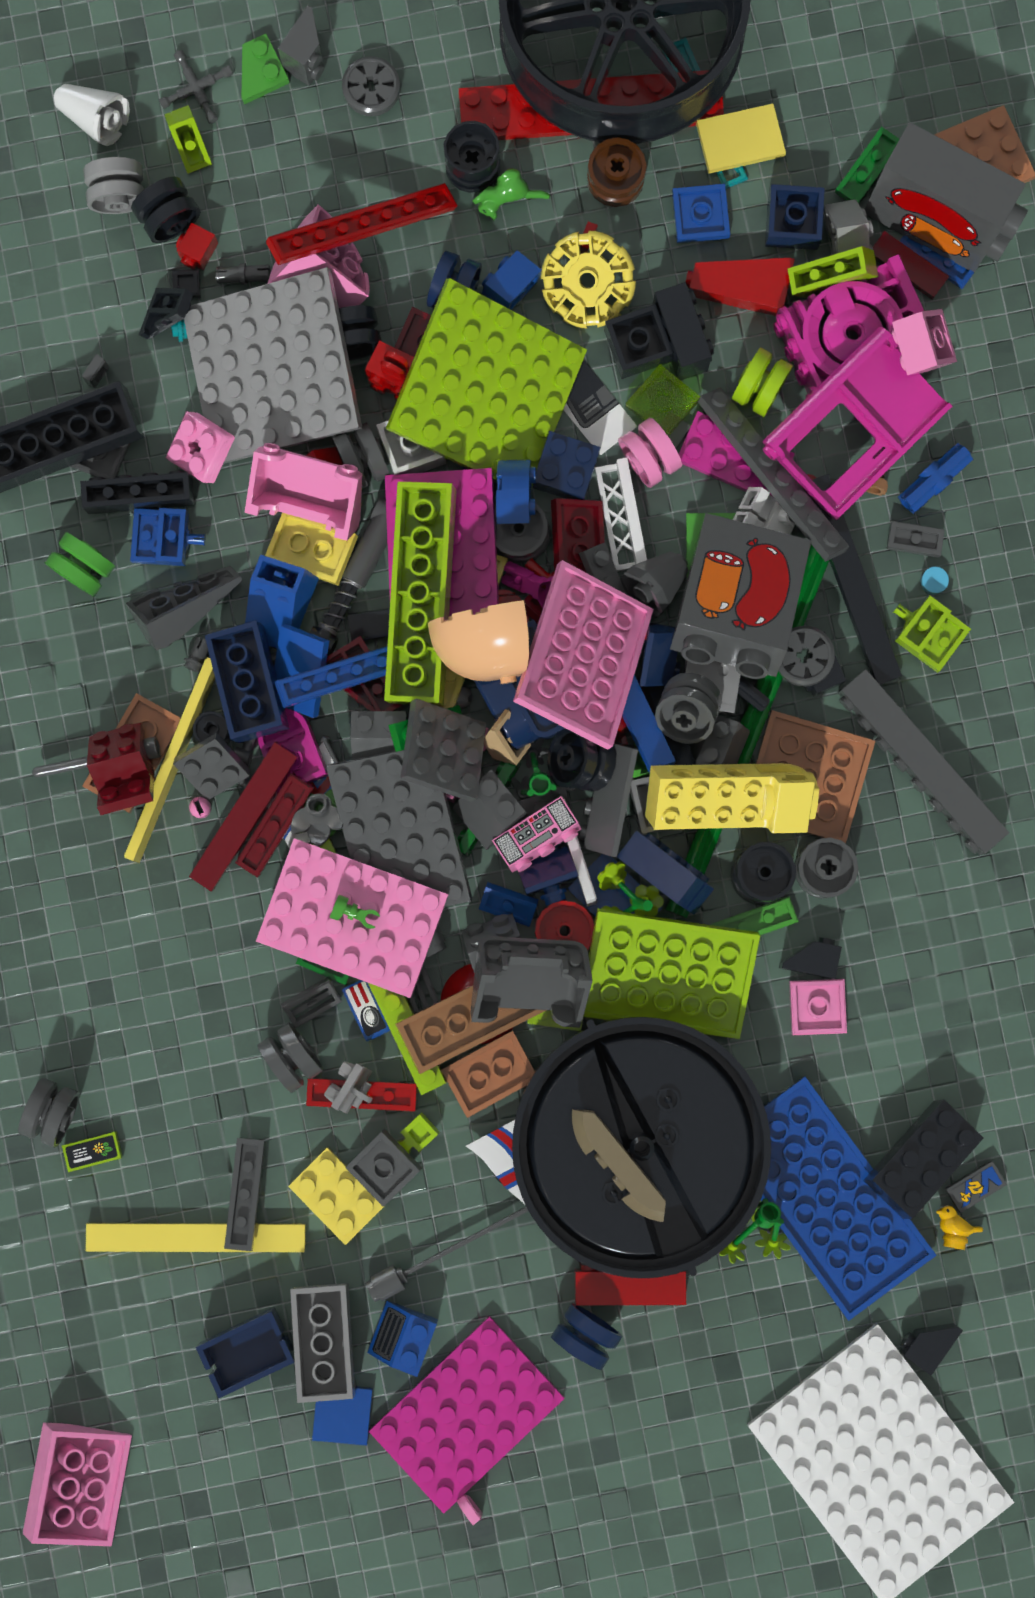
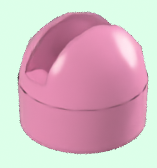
M195 797L189 804V811L196 818H205L211 812V803L204 797ZM198 800L204 811L201 814L195 805V802Z

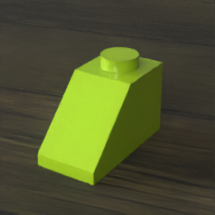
M189 105L164 114L187 174L212 165Z

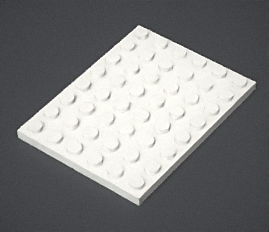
M877 1323L747 1423L750 1430L878 1598H895L1015 1503Z

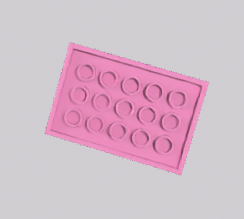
M563 560L560 561L556 566L529 650L528 667L521 675L513 702L607 750L613 747L654 609Z
M294 838L256 942L411 998L449 894ZM338 895L349 898L347 904L353 905L355 903L358 905L357 908L362 910L373 909L377 911L380 917L368 914L365 918L366 922L375 926V928H366L355 918L353 920L347 919L348 916L345 914L338 920L329 918Z

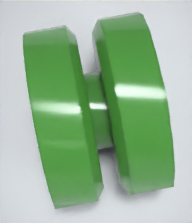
M65 532L58 545L70 557L66 558L58 552H51L44 563L66 580L92 597H95L102 585L90 572L93 571L101 577H108L115 568V565L87 542L80 541L73 535Z

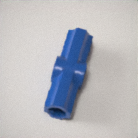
M957 443L938 461L935 460L918 476V479L899 495L898 498L901 504L914 514L930 498L942 492L953 481V478L973 460L967 448Z

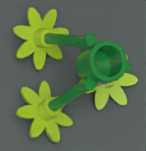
M766 1198L760 1201L751 1217L753 1223L724 1248L719 1255L725 1256L728 1254L729 1261L732 1264L736 1262V1258L744 1261L745 1256L741 1251L746 1249V1245L741 1242L757 1227L764 1229L772 1227L770 1234L763 1229L759 1231L763 1239L756 1241L755 1245L765 1247L763 1250L764 1257H767L773 1251L776 1258L780 1259L782 1256L781 1250L789 1251L791 1247L783 1242L787 1239L784 1233L778 1235L780 1226L784 1223V1220L780 1218L781 1210L773 1202H768Z

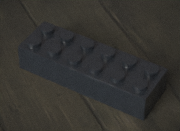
M120 381L0 426V493L145 438L128 389Z

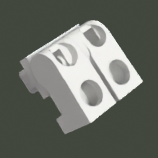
M748 487L738 508L743 512L737 511L733 520L743 521V523L790 535L796 524L776 499L769 495L770 492L763 487Z

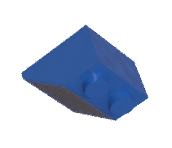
M387 1300L367 1353L392 1368L417 1377L438 1319Z

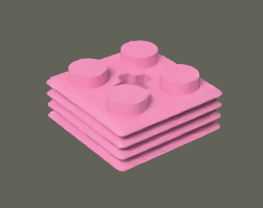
M187 411L169 448L166 459L201 482L214 483L235 437L199 413Z

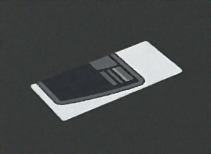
M583 359L563 410L591 444L601 447L600 455H602L618 442V438L629 431H633L637 425Z

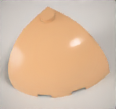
M524 600L491 605L480 609V612L475 613V615H473L472 610H466L452 614V616L448 617V620L440 617L428 622L430 639L436 654L449 669L462 677L476 681L500 680V684L517 682L516 677L521 676L527 670L529 637Z

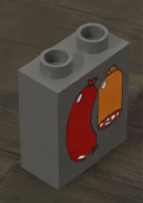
M909 122L884 166L865 207L866 216L975 273L985 256L998 262L1008 243L1019 229L1028 209L1016 204V201L1026 183Z
M705 513L696 542L670 650L682 652L681 654L684 659L698 665H707L716 661L735 666L736 671L747 678L761 679L767 675L776 677L787 652L811 540Z

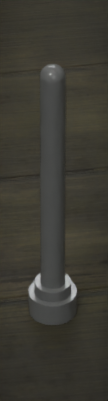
M157 737L144 739V747L150 760L160 758L161 749ZM87 756L38 766L32 770V774L38 778L86 768Z

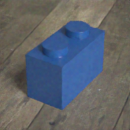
M517 250L511 257H504L495 274L489 273L482 282L484 288L481 295L512 310L537 284L542 269Z

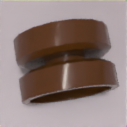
M618 137L606 139L595 147L589 158L587 182L589 190L596 200L607 206L620 207L628 205L637 199L643 189L647 167L645 156L641 149L630 140Z

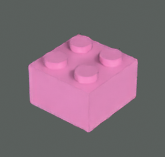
M942 309L922 311L892 322L894 328L892 330L893 339L899 345L901 352L900 363L907 375L928 372L957 362Z

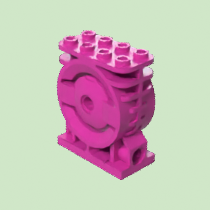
M899 254L889 258L887 263L877 267L878 277L862 282H841L830 286L819 295L815 296V294L808 296L805 301L801 302L798 300L791 307L786 308L784 306L779 308L773 328L777 337H782L786 345L784 347L785 355L788 361H793L796 367L795 377L800 386L804 385L807 392L806 398L876 329L882 327L878 316L886 325L887 331L892 334L894 329L892 322L924 311ZM825 307L829 312V316L827 317L822 328V342L826 352L830 355V357H832L837 362L829 358V356L823 350L819 340V324L821 318L825 313ZM846 331H855L859 338L856 340L848 338Z

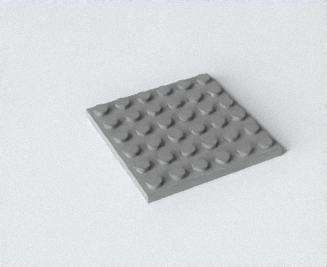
M330 268L318 269L191 305L184 318L202 413L205 418L235 437L223 464L252 457L254 451L264 446L265 443H273L280 446V449L362 429Z

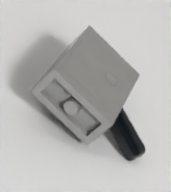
M687 660L685 661L684 673L703 675L713 681L720 690L722 703L719 714L732 716L735 713L737 694L760 712L770 703V699L744 679L736 671L735 666L716 661L707 665H698Z

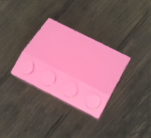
M43 1422L23 1535L32 1544L112 1546L132 1435L73 1424Z

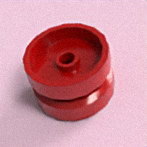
M560 901L552 903L541 912L536 921L535 936L536 939L576 941L583 944L588 951L591 946L594 922L588 911L581 905L570 901ZM562 926H568L567 928H570V934H568V936H562L560 934V929Z

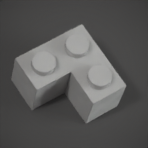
M856 199L825 205L826 230L832 240L833 255L860 246L873 250L872 245L869 243V237L873 236V225L871 220H867L865 209H861Z

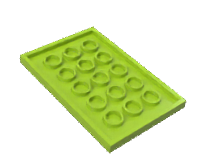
M597 908L589 952L593 981L583 1017L603 1020L639 1016L655 1017L689 1026L703 1034L740 1039L760 934L753 931Z

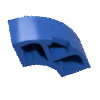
M531 460L498 461V490H496L497 524L530 523L531 515H536L535 499H531L532 483H536V467H531Z

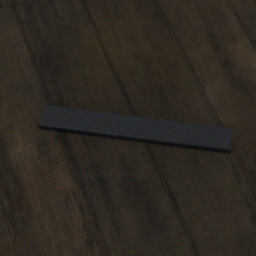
M829 474L812 480L822 491H826L832 485ZM808 494L849 545L845 553L829 561L872 677L879 685L901 677V671L844 515L842 514L837 520L833 519Z

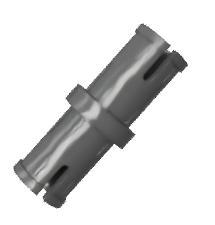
M240 263L239 266L216 267V271H218L216 272L217 284L240 282L241 285H247L248 282H268L271 274L269 264L247 266L246 263Z

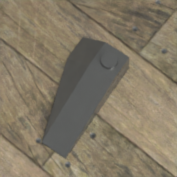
M227 566L199 575L197 580L192 583L183 584L180 581L173 583V589L159 592L157 588L148 591L127 602L126 605L146 640L157 651L170 646L172 642L180 639L231 592L242 581V578L231 566Z

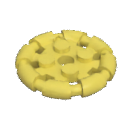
M588 231L586 234H579V232L569 234L555 244L556 248L551 254L548 253L544 260L541 271V279H543L544 289H542L544 299L552 312H557L564 318L562 321L569 325L588 329V326L597 325L598 328L605 326V321L621 316L620 312L625 306L628 307L632 301L636 288V280H633V270H635L633 261L627 250L623 246L617 245L613 241L614 238L597 231ZM589 244L590 252L581 253L580 245ZM605 250H608L614 256L610 262L601 256ZM564 254L570 259L565 266L559 261ZM616 272H622V282H615ZM591 273L595 277L593 287L587 288L582 285V274ZM554 278H562L563 288L554 287ZM611 294L617 299L613 305L606 302V299ZM566 299L575 304L571 310L563 304ZM595 306L596 314L587 315L586 307Z

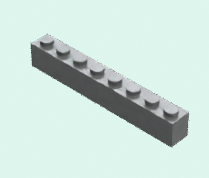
M866 669L838 693L841 697L839 701L848 711H854L859 717L857 719L859 725L868 732L870 730L876 736L875 742L884 752L887 750L894 757L892 760L894 765L901 772L906 771L911 776L912 780L910 782L914 788L920 793L925 792L930 798L928 801L930 806L937 813L942 812L948 819L946 821L947 825L956 834L958 832L961 833L966 839L964 844L973 854H986L1009 834V831Z

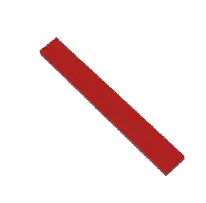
M446 183L270 236L267 238L266 244L277 264L281 265L453 211L458 205Z

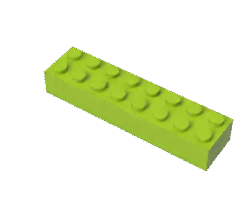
M397 483L384 701L389 704L410 705L411 701L417 698L437 706H444L446 665L441 661L433 648L428 622L440 617L448 620L457 491L452 483Z

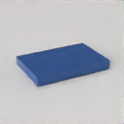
M288 624L281 625L274 667L277 680L325 666L329 640ZM321 697L286 708L315 718L319 715Z

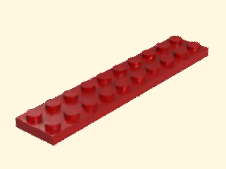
M709 70L693 71V72L696 73L697 75H704V74H706ZM677 72L682 81L686 82L682 75L679 72ZM663 74L606 77L597 99L599 103L606 105H644L668 96L675 89ZM597 78L589 80L585 96L591 94ZM581 79L555 82L568 89H573L579 86ZM514 84L459 88L461 123L466 121L484 123L495 132L498 140L572 135L548 122L525 101ZM723 96L699 120L723 115Z

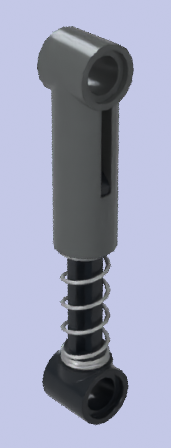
M383 496L375 505L370 522L347 563L342 576L344 581H341L342 586L340 590L335 592L336 598L334 602L330 603L328 613L324 614V621L320 622L318 627L313 626L309 632L329 640L327 656L332 654L338 643L337 631L340 630L338 626L342 619H345L344 615L347 609L351 608L350 604L353 598L357 597L355 595L357 590L365 588L388 544L386 498Z

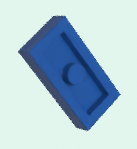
M487 882L479 910L494 915H508L512 913L515 922L530 927L539 899Z

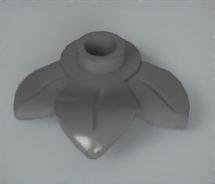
M325 794L310 796L306 806L295 813L291 823L292 834L307 832L311 842L317 847L323 845L328 840L331 829L340 830L343 828V822H340L337 808L333 807L331 799ZM318 805H324L320 811H316Z

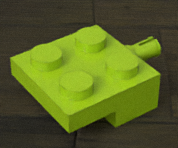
M932 596L927 597L920 608L913 613L900 603L893 611V613L906 621L902 632L895 642L937 673L940 672L971 628L950 614L952 611Z

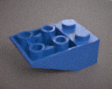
M260 554L250 580L245 623L258 621L262 624L269 646L277 649L280 626L288 624L295 628H300L319 578L304 568Z

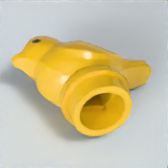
M943 1205L936 1211L941 1219L940 1228L944 1232L942 1239H944L943 1246L965 1250L966 1244H968L967 1237L973 1233L983 1232V1227L970 1225L950 1205Z

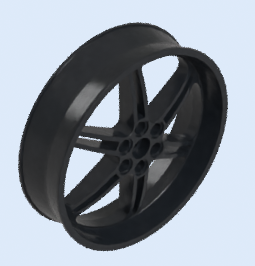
M499 0L500 46L504 63L515 87L525 101L548 122L563 131L590 141L602 143L606 139L618 137L628 139L634 144L645 143L673 135L687 128L704 116L721 99L729 87L741 59L744 33L750 12V0H557L529 9L523 8L520 0ZM646 1H653V2H655V4L650 5V4H647V3H645V2H646ZM600 8L602 11L595 12L592 9ZM710 10H720L723 12L727 25L725 39L716 61L706 74L697 75L689 68L676 46L656 21V18ZM636 24H643V25H645V27L639 28V27H636L635 25H636ZM591 26L599 29L581 83L573 89H568L549 78L533 62L522 44L526 37L533 34ZM614 27L618 31H610L609 28ZM651 38H653L656 41V43L663 50V52L673 63V65L676 67V69L679 71V73L682 75L686 82L682 81L680 76L677 74V72L674 70V68L671 66V64L662 54V52L658 49V47L653 43ZM628 40L635 42L675 89L668 96L644 105H606L599 103L597 99L621 44ZM603 44L610 46L592 92L589 96H585L587 85Z

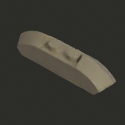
M572 1109L573 1130L577 1142L585 1155L595 1149L597 1154L594 1157L603 1169L609 1167L615 1174L612 1180L621 1191L624 1189L629 1191L622 1198L628 1207L648 1219L663 1222L666 1200L657 1187L595 1111Z

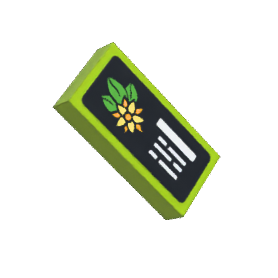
M116 1131L62 1145L68 1172L123 1158Z

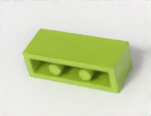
M863 246L788 268L792 295L801 298H808L812 294L818 295L830 286L841 282H862L878 277L874 250Z

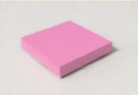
M844 979L789 981L792 1035L847 1033Z

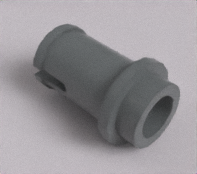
M196 637L188 658H184L186 662L184 667L196 673H199L208 653L206 639L203 638L201 640V637Z

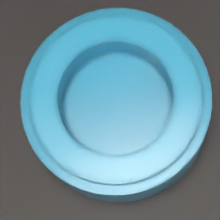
M931 567L922 574L920 582L925 592L936 595L947 588L949 577L944 569Z

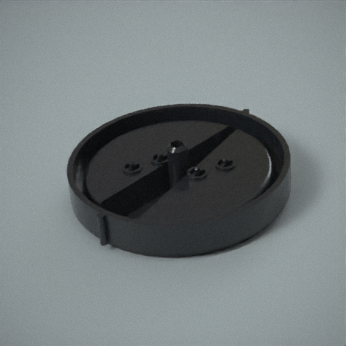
M625 1017L604 1021L596 1025L593 1020L587 1019L586 1029L574 1034L561 1043L539 1065L521 1097L513 1128L512 1154L516 1181L523 1201L539 1228L556 1246L578 1262L592 1269L627 1278H658L674 1275L686 1270L689 1271L691 1276H695L697 1274L696 1266L720 1253L740 1234L753 1216L762 1198L768 1179L771 1159L770 1128L762 1099L752 1079L735 1057L715 1040L689 1026L655 1017ZM572 1109L595 1111L657 1187L666 1200L663 1222L648 1219L628 1207L622 1198L629 1191L627 1189L621 1191L612 1180V1177L615 1176L609 1167L603 1169L594 1157L597 1154L595 1149L585 1155L577 1142L573 1130Z

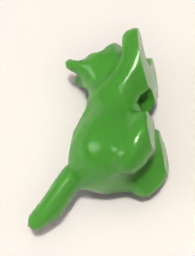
M511 168L507 169L496 179L495 186H488L472 201L474 204H479L478 210L480 213L495 220L497 218V211L502 204L523 198L549 199L550 194L543 190H530L527 183L521 177L520 171Z

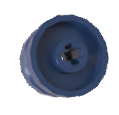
M445 251L437 265L430 285L427 306L435 308L444 283L449 278L477 291L482 263L467 259L460 268V255Z
M571 1303L564 1317L574 1328L566 1324H558L551 1338L575 1358L598 1370H602L609 1360L607 1351L600 1345L609 1349H615L622 1338V1334L592 1312L581 1306H576L575 1303Z

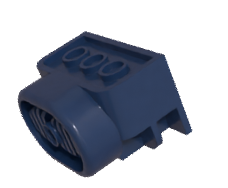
M534 619L527 623L529 650L538 625ZM521 676L516 677L517 682L500 684V680H474L495 721L498 720L505 709L511 712L510 719H507L500 730L505 738L510 737L513 743L509 744L514 750H518L539 738H553L565 729L513 702Z

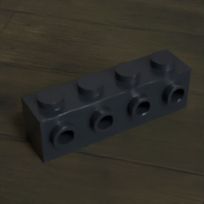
M181 470L170 471L169 474L158 475V473H144L142 476L137 477L119 475L113 479L93 477L89 481H80L82 508L88 514L134 511V508L159 509L194 506L193 479L188 472Z

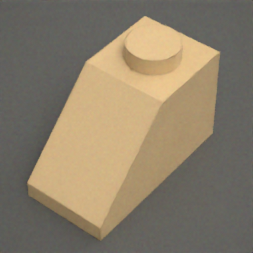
M505 709L485 736L484 746L493 759L517 765L531 744H527L518 750H514L509 743H513L510 737L505 738L500 730L511 716V712Z

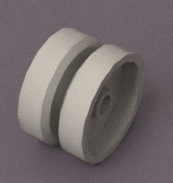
M108 157L86 164L83 172L84 182L89 187L86 191L88 208L102 214L133 212L131 209L132 202L144 190V187L140 185L144 180L141 163L126 157Z

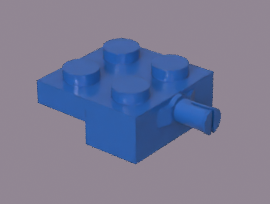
M134 508L130 561L140 564L185 566L186 551L189 544L205 546L206 535L190 534L188 529L189 513L186 509L159 508V510Z

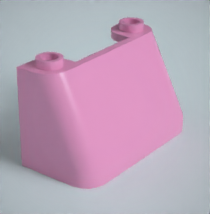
M265 443L264 446L257 448L253 454L244 513L258 516L259 511L263 509L270 510V515H275L277 512L286 513L326 524L325 530L331 531L334 528V537L347 541L359 528L362 473L354 465L343 464L341 466L282 450L280 446L273 443Z

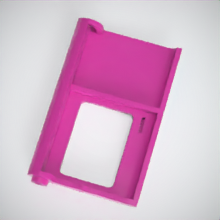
M883 327L876 329L763 440L765 446L762 449L763 452L771 460L774 461L776 459L819 506L835 520L853 505L952 407L919 373L907 375L900 363L901 353L897 350L898 344L894 341L893 335ZM838 404H843L874 437L875 441L826 491H822L790 457V451Z

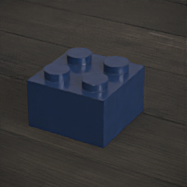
M771 184L767 204L765 247L818 250L822 240L825 188Z
M549 431L536 471V483H533V488L565 499L585 500L601 447Z

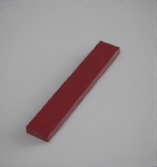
M277 741L274 742L189 876L191 879L209 891L215 889L299 757Z

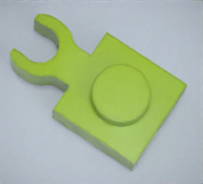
M421 1112L400 1132L405 1139L397 1142L409 1154L412 1147L420 1152L440 1131Z

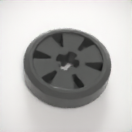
M375 56L362 57L354 61L346 69L342 79L343 95L349 107L355 112L364 116L382 115L388 112L399 98L400 80L398 73L385 59ZM373 81L375 85L374 91H369V88H367L368 82Z
M812 626L792 628L787 652L778 671L786 681L797 686H812L824 680L831 672L835 659L834 647L830 638L823 631ZM803 649L809 650L808 654L813 656L807 659V663H802L801 658H797V654H802Z

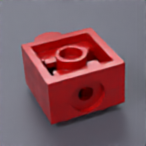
M379 340L365 368L368 383L371 384L370 387L378 393L385 394V392L394 395V399L397 401L414 357Z

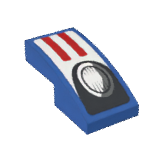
M360 980L342 989L367 1042L390 1031L367 982Z

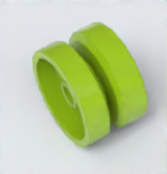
M760 347L739 378V384L732 396V400L745 405L750 401L754 393L758 394L752 405V411L765 417L784 385L793 365L780 359L775 363L771 372L767 369L773 359V354Z

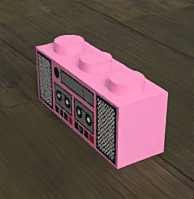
M562 796L494 838L492 842L511 872H521L532 865L531 861L539 856L545 857L555 850L554 846L562 841L566 843L573 840L578 835L581 827Z

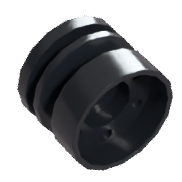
M466 121L454 126L446 135L444 141L446 175L451 184L459 190L468 193L481 192L488 186H491L496 181L500 172L499 140L495 132L484 123Z

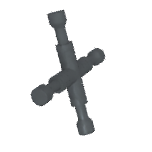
M183 50L177 51L174 57L183 68L182 73L189 85L176 90L177 93L169 97L160 98L159 102L162 108L165 109L171 103L179 99L183 100L194 94L200 107H203L206 113L208 123H215L218 117L211 110L209 100L203 89L215 84V81L223 77L232 76L233 73L230 66L227 65L221 71L213 75L209 74L198 80L192 67L188 66Z

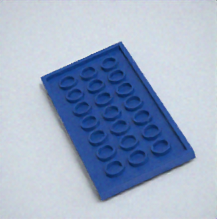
M804 1076L764 1105L770 1128L771 1159L767 1183L760 1201L766 1198L768 1202H773L781 1210L780 1218L784 1220V1223L780 1226L781 1230L849 1321L937 1255L910 1219L900 1217L863 1181L873 1168Z

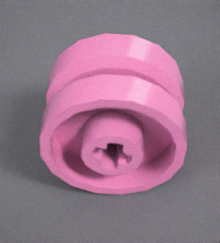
M648 418L638 425L639 435L629 431L618 438V443L636 475L647 487L652 488L662 481V471L671 475L682 467V462L665 431L653 418Z

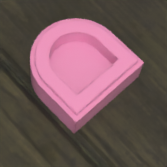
M465 1494L457 1500L459 1507L472 1525L481 1520L483 1513L469 1495Z

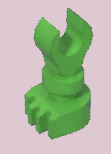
M338 895L329 918L338 920L345 914L348 916L347 919L353 920L355 918L366 928H375V926L368 924L365 918L368 914L380 917L377 911L373 909L362 910L357 908L358 905L355 903L353 905L347 904L349 898Z

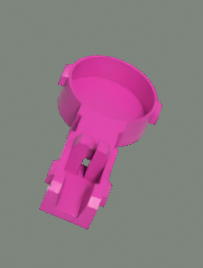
M508 561L504 566L506 574L501 578V582L510 588L532 595L543 608L553 576L549 578L535 575L534 572Z

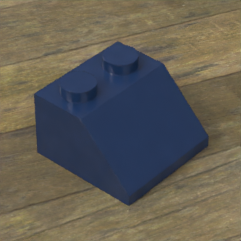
M649 623L640 671V686H665L670 678L679 674L681 662H676L678 651L670 650L675 627Z
M560 843L554 846L555 850L545 857L539 856L531 861L532 865L518 872L526 895L576 879L579 876L567 846L561 848Z

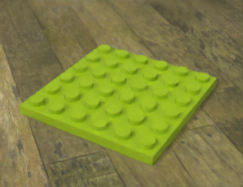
M451 278L446 279L386 429L467 469L492 468L493 481L496 483L499 460H531V467H536L537 471L549 431L555 432L587 349Z

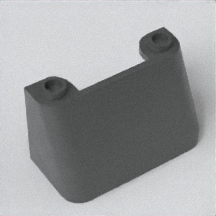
M498 936L482 938L479 941L476 955L470 1010L471 1022L488 1023L494 1021L498 1015V1008L551 1010L553 1020L560 1026L580 1028L593 981L587 948L579 942L567 940Z

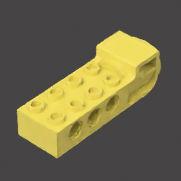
M792 764L653 765L650 768L645 817L654 830L766 827L771 833H807L809 820L816 817L819 787L813 773L806 772L803 768Z

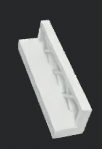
M622 458L617 459L616 464L595 467L600 499L603 502V515L611 557L617 572L628 570L633 565L647 560L628 459ZM617 471L619 481L613 489L603 483L602 473ZM619 486L621 494L616 491ZM605 489L610 492L607 498L605 494ZM612 495L623 501V508L618 515L608 509L607 503ZM623 512H625L626 520L621 517ZM610 515L615 518L612 524L610 520ZM617 521L628 527V534L623 541L613 534L612 528ZM628 538H630L631 546L625 543ZM615 541L620 544L617 549L615 546ZM623 546L633 553L634 562L619 565L617 554Z

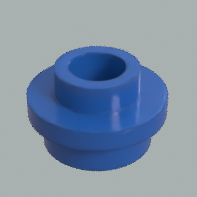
M558 884L543 889L545 895L540 896L547 906L565 900V892L567 891L566 888L560 889Z

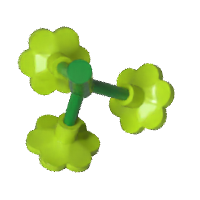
M621 861L616 864L614 862L608 863L604 871L600 872L597 877L600 882L599 888L603 891L621 888L630 897V904L632 906L624 911H621L616 906L609 907L606 905L601 909L626 913L635 911L639 915L656 916L658 908L664 905V898L659 895V889L654 885L647 887L642 884L636 887L634 894L625 885L624 879L627 876L625 864Z

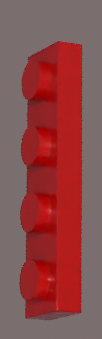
M308 1078L306 1106L331 1107L332 1102L324 1096V1093L332 1083L342 1088L346 1080ZM366 1081L372 1085L367 1094L373 1100L371 1103L363 1100L358 1109L416 1111V1083Z

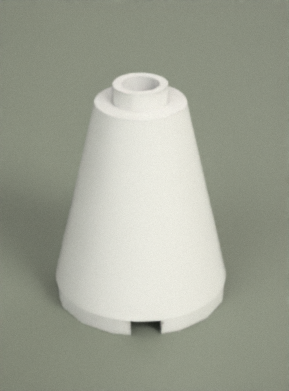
M63 84L54 93L55 107L99 144L109 146L121 137L122 133L118 131L122 124L127 125L130 113L129 102L123 95L71 84Z

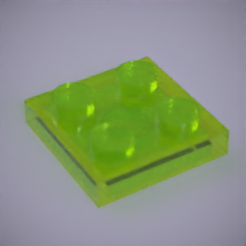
M659 364L625 403V406L643 421L653 418L669 437L697 405L700 396Z

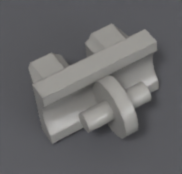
M344 1061L338 1072L339 1075L347 1079L343 1087L341 1088L332 1083L324 1093V1096L332 1102L331 1107L347 1114L352 1106L358 1109L363 1100L371 1103L373 1098L367 1093L372 1085L366 1081L371 1075L372 1070L357 1063L355 1065Z

